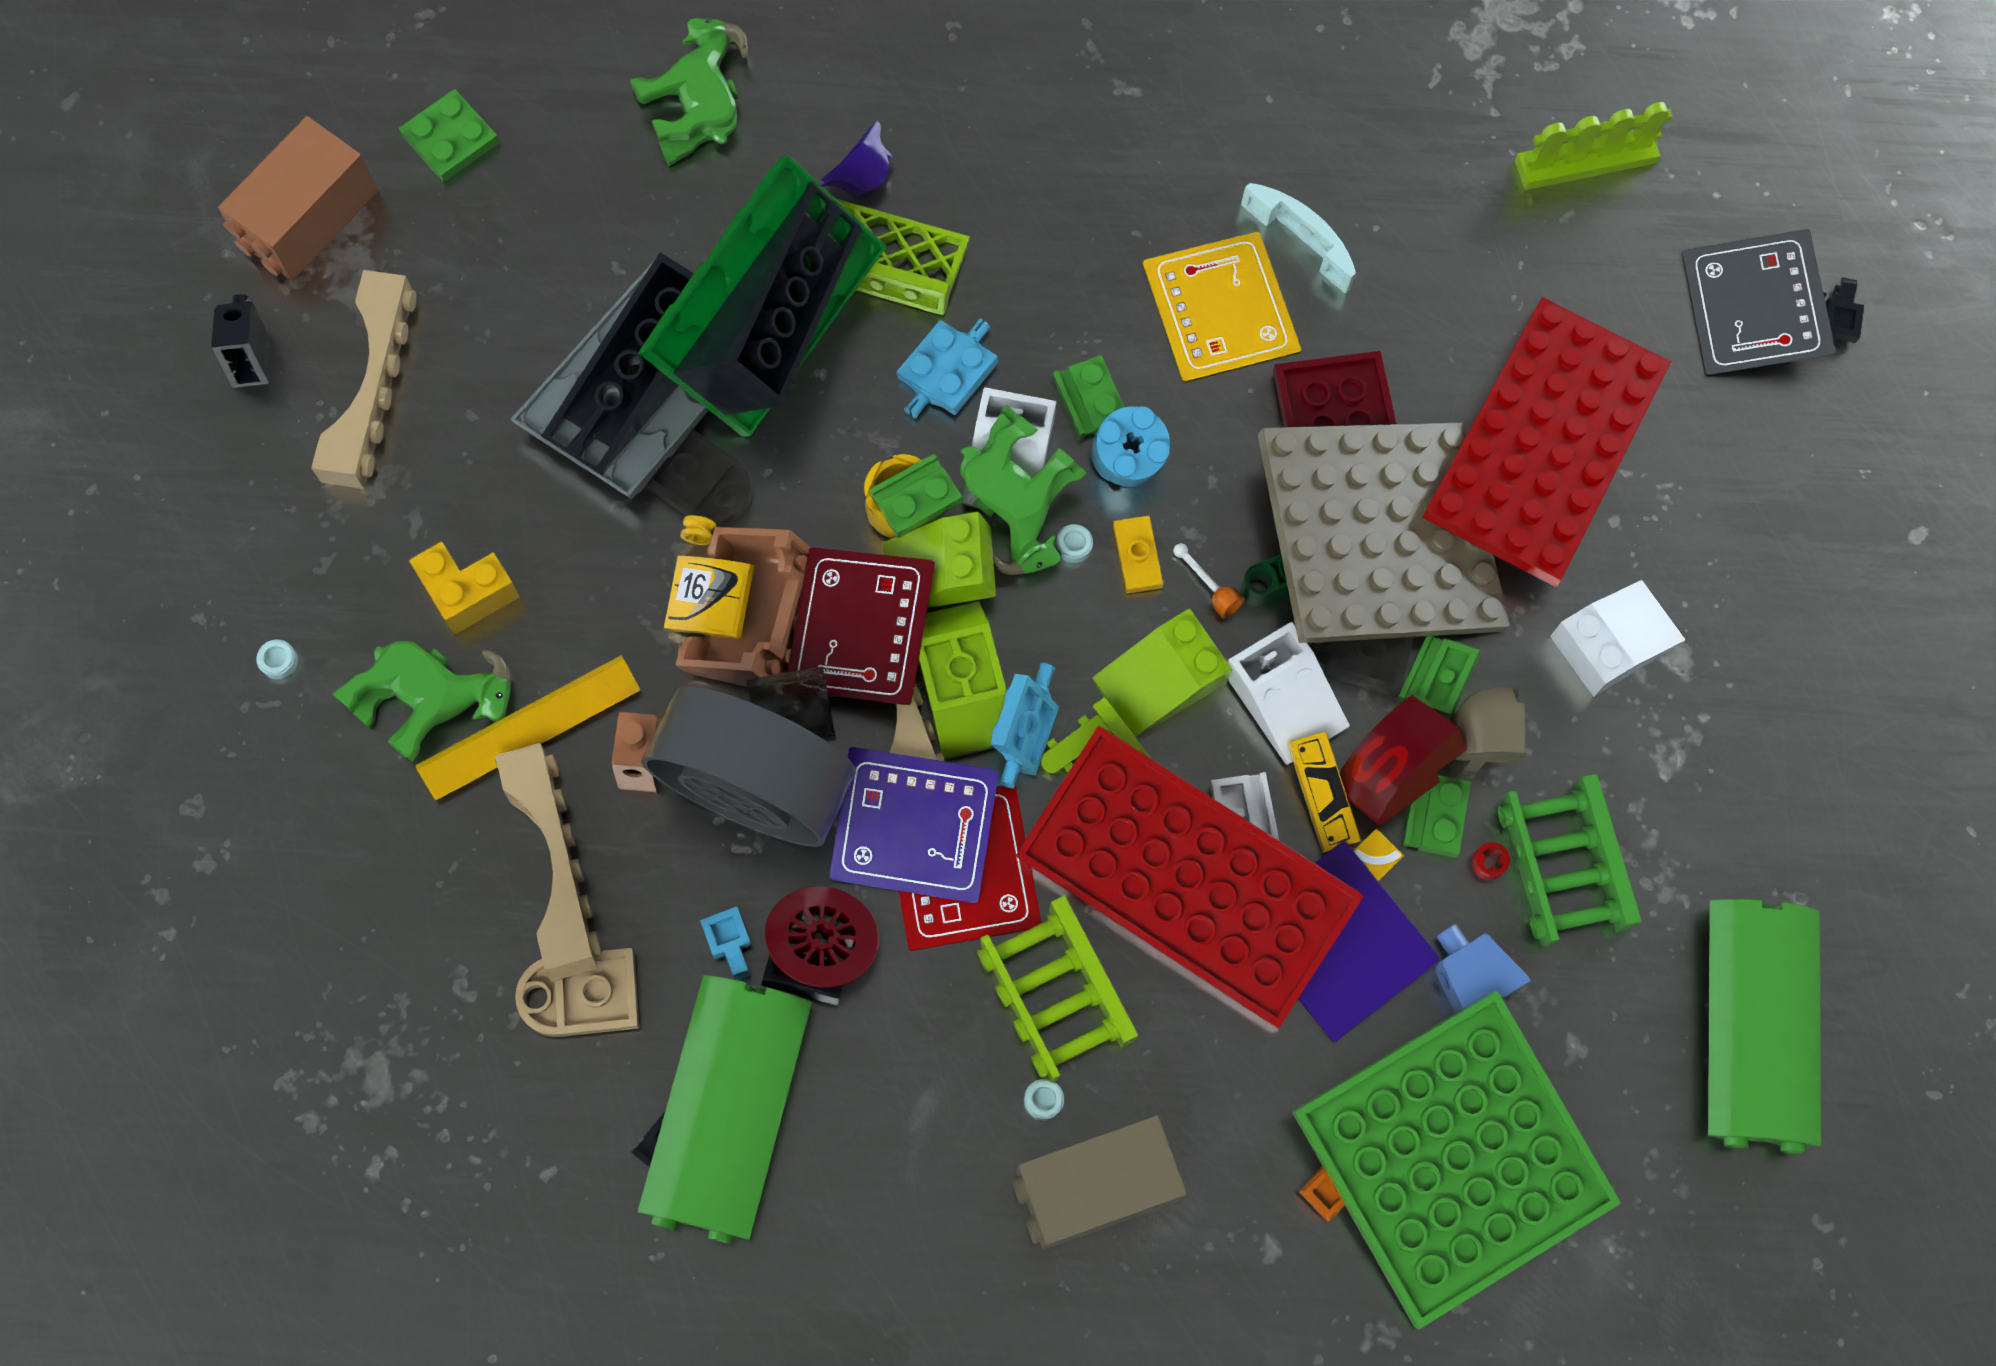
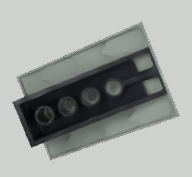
M660 252L656 259L514 414L510 421L627 497L633 499L636 494L642 491L668 457L671 458L708 411L705 405L698 402L683 390L680 385L673 382L653 366L652 363L638 354L668 307L675 303L694 273Z

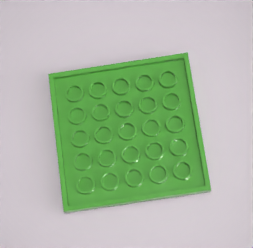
M1498 991L1488 993L1291 1111L1414 1328L1419 1330L1621 1204Z

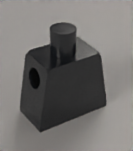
M244 294L234 295L230 298V304H221L214 309L211 348L232 388L269 384L266 329L252 299ZM240 348H244L245 354L241 353Z

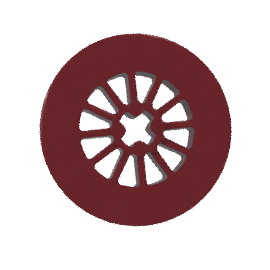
M811 886L787 894L773 907L765 925L766 947L774 963L792 979L815 987H834L857 979L872 964L879 945L877 925L867 907L851 894L832 887ZM811 914H818V921L814 920ZM824 914L833 917L827 922L824 919ZM802 918L805 921V923L799 921L798 919ZM838 921H842L844 923L843 925H840L838 927L835 926ZM821 933L824 939H828L827 944H821L819 939H815V935ZM808 952L804 959L798 957V955ZM814 956L818 958V966L809 964ZM837 956L844 959V961H839ZM824 957L827 958L831 966H824Z

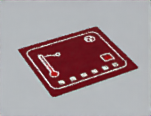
M811 547L807 557L785 689L910 705L913 697L935 562L926 559Z

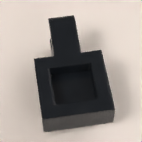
M1843 277L1841 279V286L1836 285L1834 288L1833 299L1829 298L1825 302L1833 339L1856 343L1860 339L1864 305L1854 303L1857 280Z

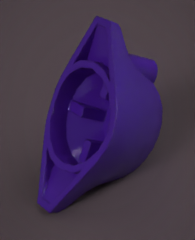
M878 121L867 130L843 161L818 181L822 187L834 186L854 195H866L885 181L889 172L888 160L893 155L881 144V126Z

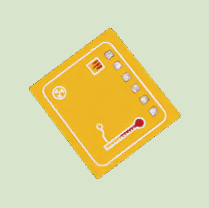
M1259 232L1143 261V266L1183 381L1213 375L1301 351L1300 343Z

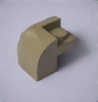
M1491 688L1477 691L1467 697L1453 715L1450 722L1460 728L1467 749L1455 758V760L1462 761V771L1478 772L1485 762L1517 764L1526 754L1525 706L1523 702H1516V697L1519 696V689Z

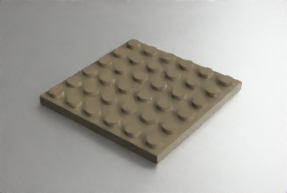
M1463 423L1262 428L1257 434L1299 643L1503 632L1510 627L1494 555L1422 518L1466 437Z

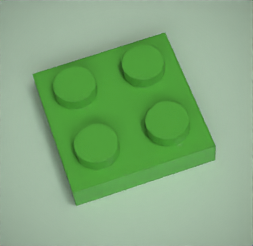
M456 89L450 91L398 128L401 136L443 183L500 143L496 133Z

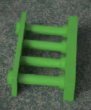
M1597 774L1582 776L1572 786L1573 790L1570 795L1520 805L1515 790L1508 792L1498 806L1499 820L1502 827H1507L1532 911L1533 916L1530 917L1531 931L1535 939H1540L1542 949L1552 946L1559 940L1557 933L1559 930L1608 920L1610 923H1614L1617 933L1631 930L1642 922ZM1573 809L1576 812H1580L1584 824L1582 831L1530 841L1525 823L1526 819ZM1582 846L1592 850L1595 860L1593 868L1541 878L1535 856ZM1593 883L1603 887L1606 897L1604 905L1552 916L1546 893Z

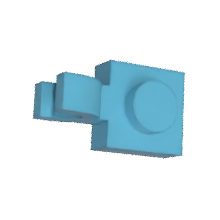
M736 906L700 920L714 959L726 956L735 980L744 981L751 978L741 950L752 945L738 907Z

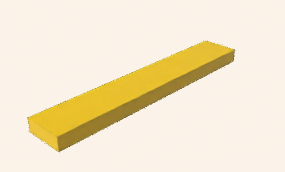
M620 655L415 765L416 769L436 801L496 769L498 766L495 755L538 743L542 744L640 691V688L624 658Z

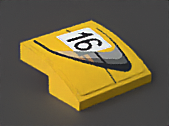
M678 556L664 628L673 632L701 633L710 637L741 639L754 565L714 558Z

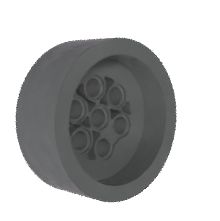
M690 685L676 688L641 760L643 767L651 775L691 801L758 832L787 842L810 847H819L824 844L856 774L854 764L842 752L800 725L743 699L716 690Z

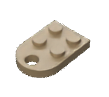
M624 948L602 951V954L595 955L598 969L556 981L550 980L544 969L542 959L536 961L525 970L517 984L515 1000L519 1015L531 1029L549 1037L639 1029L634 949ZM535 988H542L547 992L546 1003L538 1009L529 1008L526 1003L528 993Z

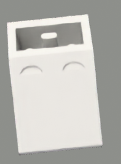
M984 387L972 447H976L979 450L984 448L989 440L991 427L998 419L1002 409L1008 405L1014 412L1038 429L1035 435L1019 439L1013 445L1010 460L1015 462L1031 477L1035 476L1045 466L1055 419L1056 401ZM965 484L961 505L978 508L973 504L978 497L969 491Z
M1293 622L1288 623L1228 660V664L1232 668L1228 681L1286 766L1293 762L1287 745L1288 742L1326 731L1328 740L1350 727L1313 651L1307 643H1299L1296 627Z

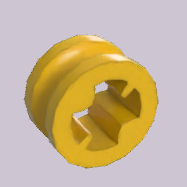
M686 516L683 519V525L686 529L681 531L680 537L688 543L707 546L712 540L713 535H711V532H714L717 525L714 521L702 516Z

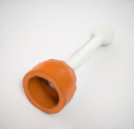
M1179 543L1175 545L1173 549L1174 555L1178 558H1183L1214 592L1212 603L1215 611L1223 619L1234 614L1245 601L1240 592L1231 586L1219 587L1188 554V548L1185 544Z

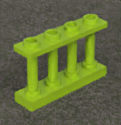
M1065 895L1051 902L1049 909L1051 914L1047 916V921L995 947L987 934L981 937L980 945L982 949L977 951L987 972L993 970L1000 984L995 986V989L1004 1007L1011 1005L1018 1018L1013 1021V1024L1023 1043L1029 1040L1036 1053L1031 1056L1036 1071L1041 1078L1048 1076L1052 1082H1056L1060 1078L1056 1066L1107 1040L1111 1042L1117 1040L1122 1049L1135 1042L1138 1037L1129 1016ZM1054 934L1056 937L1063 936L1069 949L1065 950L1064 956L1014 981L1011 980L1002 960ZM1072 969L1074 972L1081 970L1087 984L1083 985L1084 990L1030 1017L1020 995ZM1090 1004L1093 1007L1100 1006L1106 1018L1101 1021V1026L1048 1052L1038 1030Z

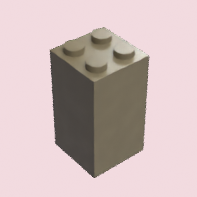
M1158 1115L1019 1164L1016 1172L1017 1176L1013 1177L1012 1181L1019 1204L1027 1203L1031 1214L1025 1220L1033 1244L1040 1242L1043 1251L1174 1204L1187 1195Z

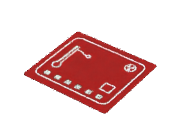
M1016 786L1014 788L996 787L980 895L977 903L898 891L909 950L913 951L981 939V937L987 934L989 937L1026 931L1042 923L1032 868L1015 856L1026 840Z

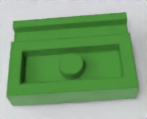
M1102 355L1068 366V369L1061 372L1058 370L1053 372L1052 379L1079 440L1092 433L1095 435L1108 415L1120 408H1124Z
M935 453L870 489V496L879 506V510L897 538L902 537L963 502L961 493L944 467L938 462Z
M1426 636L1400 692V703L1409 696L1414 695L1440 715L1451 720L1480 658V650L1446 638L1442 640L1434 636Z
M1438 775L1440 783L1408 805L1402 847L1410 846L1419 848L1421 851L1457 858L1460 854L1471 782Z

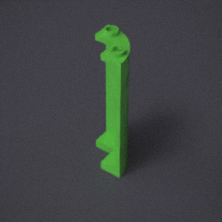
M1752 899L1710 900L1708 1136L1724 1140L1725 1147L1749 1148V1141H1765L1779 1145L1780 1152L1790 1154H1805L1806 1147H1821L1820 911L1785 902H1781L1780 905L1762 904V900Z
M703 975L637 1211L653 1216L652 1225L675 1230L677 1223L709 1230L708 1239L728 1244L732 1243L733 1237L750 1240L810 1012L811 1001L767 987L765 990L749 986L747 982Z

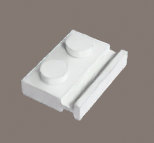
M1266 772L1259 775H1242L1211 780L1210 789L1213 799L1279 840Z

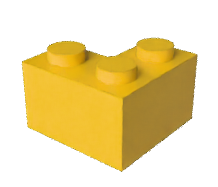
M441 541L409 560L454 635L520 598L515 586L494 552L460 571Z

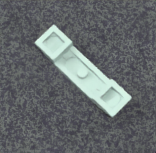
M1249 183L1245 187L1241 206L1266 227L1277 218L1323 258L1319 272L1346 294L1351 289L1356 271L1347 249L1332 228L1314 211L1293 197L1273 188Z

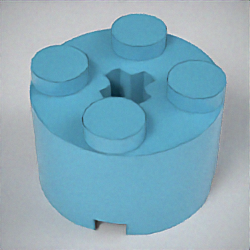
M1134 406L1120 408L1108 415L1095 433L1091 447L1093 465L1100 476L1107 481L1128 488L1142 485L1159 471L1168 458L1170 452L1169 433L1165 424L1151 409ZM1128 441L1130 444H1135L1137 449L1135 452L1131 449L1125 450L1123 448L1124 444Z

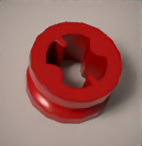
M1496 842L1483 844L1472 857L1473 870L1483 879H1497L1510 865L1509 852L1503 845ZM1484 852H1487V856H1490L1492 853L1497 855L1499 859L1496 861V865L1499 869L1495 870L1494 865L1490 869L1485 867L1483 864L1486 860V857L1483 855Z

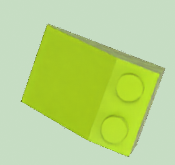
M979 512L943 517L916 528L900 538L895 537L883 542L884 555L926 559L935 562L928 608L996 597L991 526Z
M1189 608L1156 628L1093 676L1092 680L1137 739L1228 682L1232 668Z

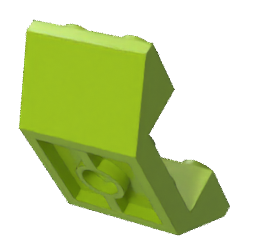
M972 602L927 613L919 664L933 714V726L940 753H942L944 760L992 749L994 748L990 744L992 741V731L994 725L999 721L1007 689L990 626L980 602Z

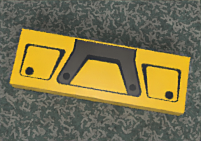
M1326 731L1288 742L1287 745L1322 853L1332 850L1342 841H1345L1348 845L1360 842L1361 839Z

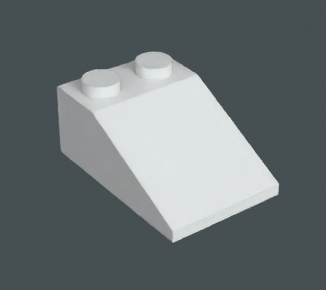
M1642 580L1602 598L1568 617L1558 625L1550 636L1593 697L1685 641V638Z

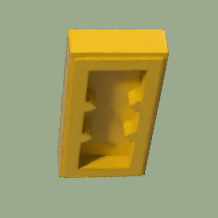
M1150 516L1113 521L1112 526L1126 594L1161 589L1163 587V580Z

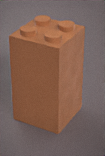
M306 116L218 206V209L226 220L223 223L224 227L236 237L234 243L242 252L250 257L253 254L257 255L262 259V265L272 274L278 276L281 273L293 281L378 192V189L362 155L313 119Z

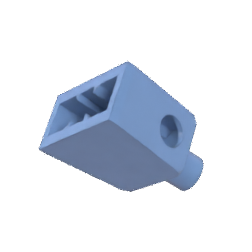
M1455 924L1437 936V939L1449 956L1440 961L1434 969L1454 1013H1457L1492 991H1498L1502 999L1531 981L1525 972L1486 933L1469 943Z

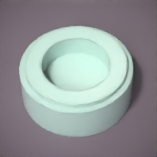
M1070 524L1059 531L1056 538V550L1063 560L1070 563H1079L1086 560L1092 552L1093 537L1086 527L1079 524Z
M276 639L268 641L261 646L257 653L256 661L259 669L267 677L284 679L290 676L297 668L298 655L288 642Z
M1049 1079L1034 1081L1028 1086L1024 1095L1026 1111L1030 1116L1041 1121L1055 1118L1062 1110L1064 1104L1062 1089L1057 1083Z

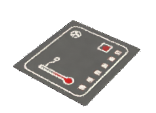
M1809 229L1683 251L1706 374L1724 373L1835 354L1833 336Z

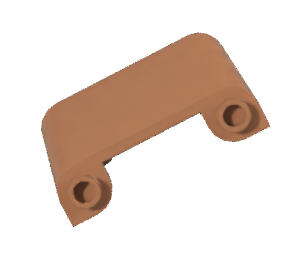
M715 527L712 540L707 549L708 558L754 565L741 639L717 638L703 635V638L687 637L679 647L675 666L685 673L771 693L789 692V690L785 689V681L807 557L811 547L791 530Z

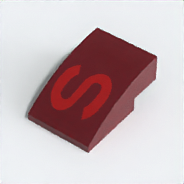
M1411 695L1395 707L1368 733L1353 751L1339 774L1348 801L1381 826L1439 784L1440 780L1437 771L1467 749L1459 727L1414 695Z

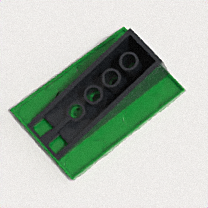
M789 155L780 157L777 163L768 170L746 205L739 209L705 262L699 265L675 303L668 307L638 354L652 363L653 366L673 382L680 385L683 390L698 402L705 405L709 411L728 426H731L742 437L751 436L770 408L782 406L798 369L887 246Z

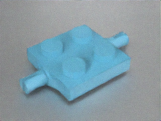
M978 319L968 333H964L939 320L897 370L898 379L910 386L916 393V396L904 408L909 416L912 414V418L916 419L928 403L941 406L953 415H956L996 367L998 356L979 343L983 336L991 329L986 321L983 323V319Z
M1040 663L1035 681L1028 675L1015 674L1011 686L1005 693L1004 706L999 721L994 725L990 744L1005 758L1006 765L999 783L1007 788L1015 787L1019 771L1023 774L1035 776L1037 774L1047 745L1046 743L1059 710V706L1052 700L1048 688L1055 671L1052 665Z

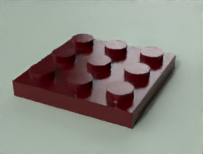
M1381 351L1274 365L1273 375L1284 427L1397 424Z

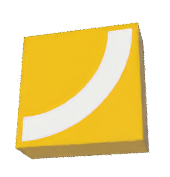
M1377 829L1354 850L1355 854L1378 882L1404 856Z

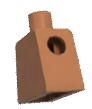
M619 712L612 756V768L619 790L657 793L658 779L643 767L641 760L661 721L658 715ZM629 769H635L640 771L641 773L632 774L629 773Z

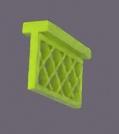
M836 199L870 231L869 227L876 224L888 226L891 232L880 235L877 238L884 244L897 240L902 250L890 255H886L883 251L880 259L876 261L855 291L944 316L948 306L949 295L969 246L970 236ZM915 233L921 235L924 241L909 247L903 236ZM950 243L959 247L956 252L943 257L937 246ZM930 249L936 260L921 265L915 255ZM908 258L914 268L905 271L895 268L892 263ZM942 267L947 278L944 282L930 278L926 273Z

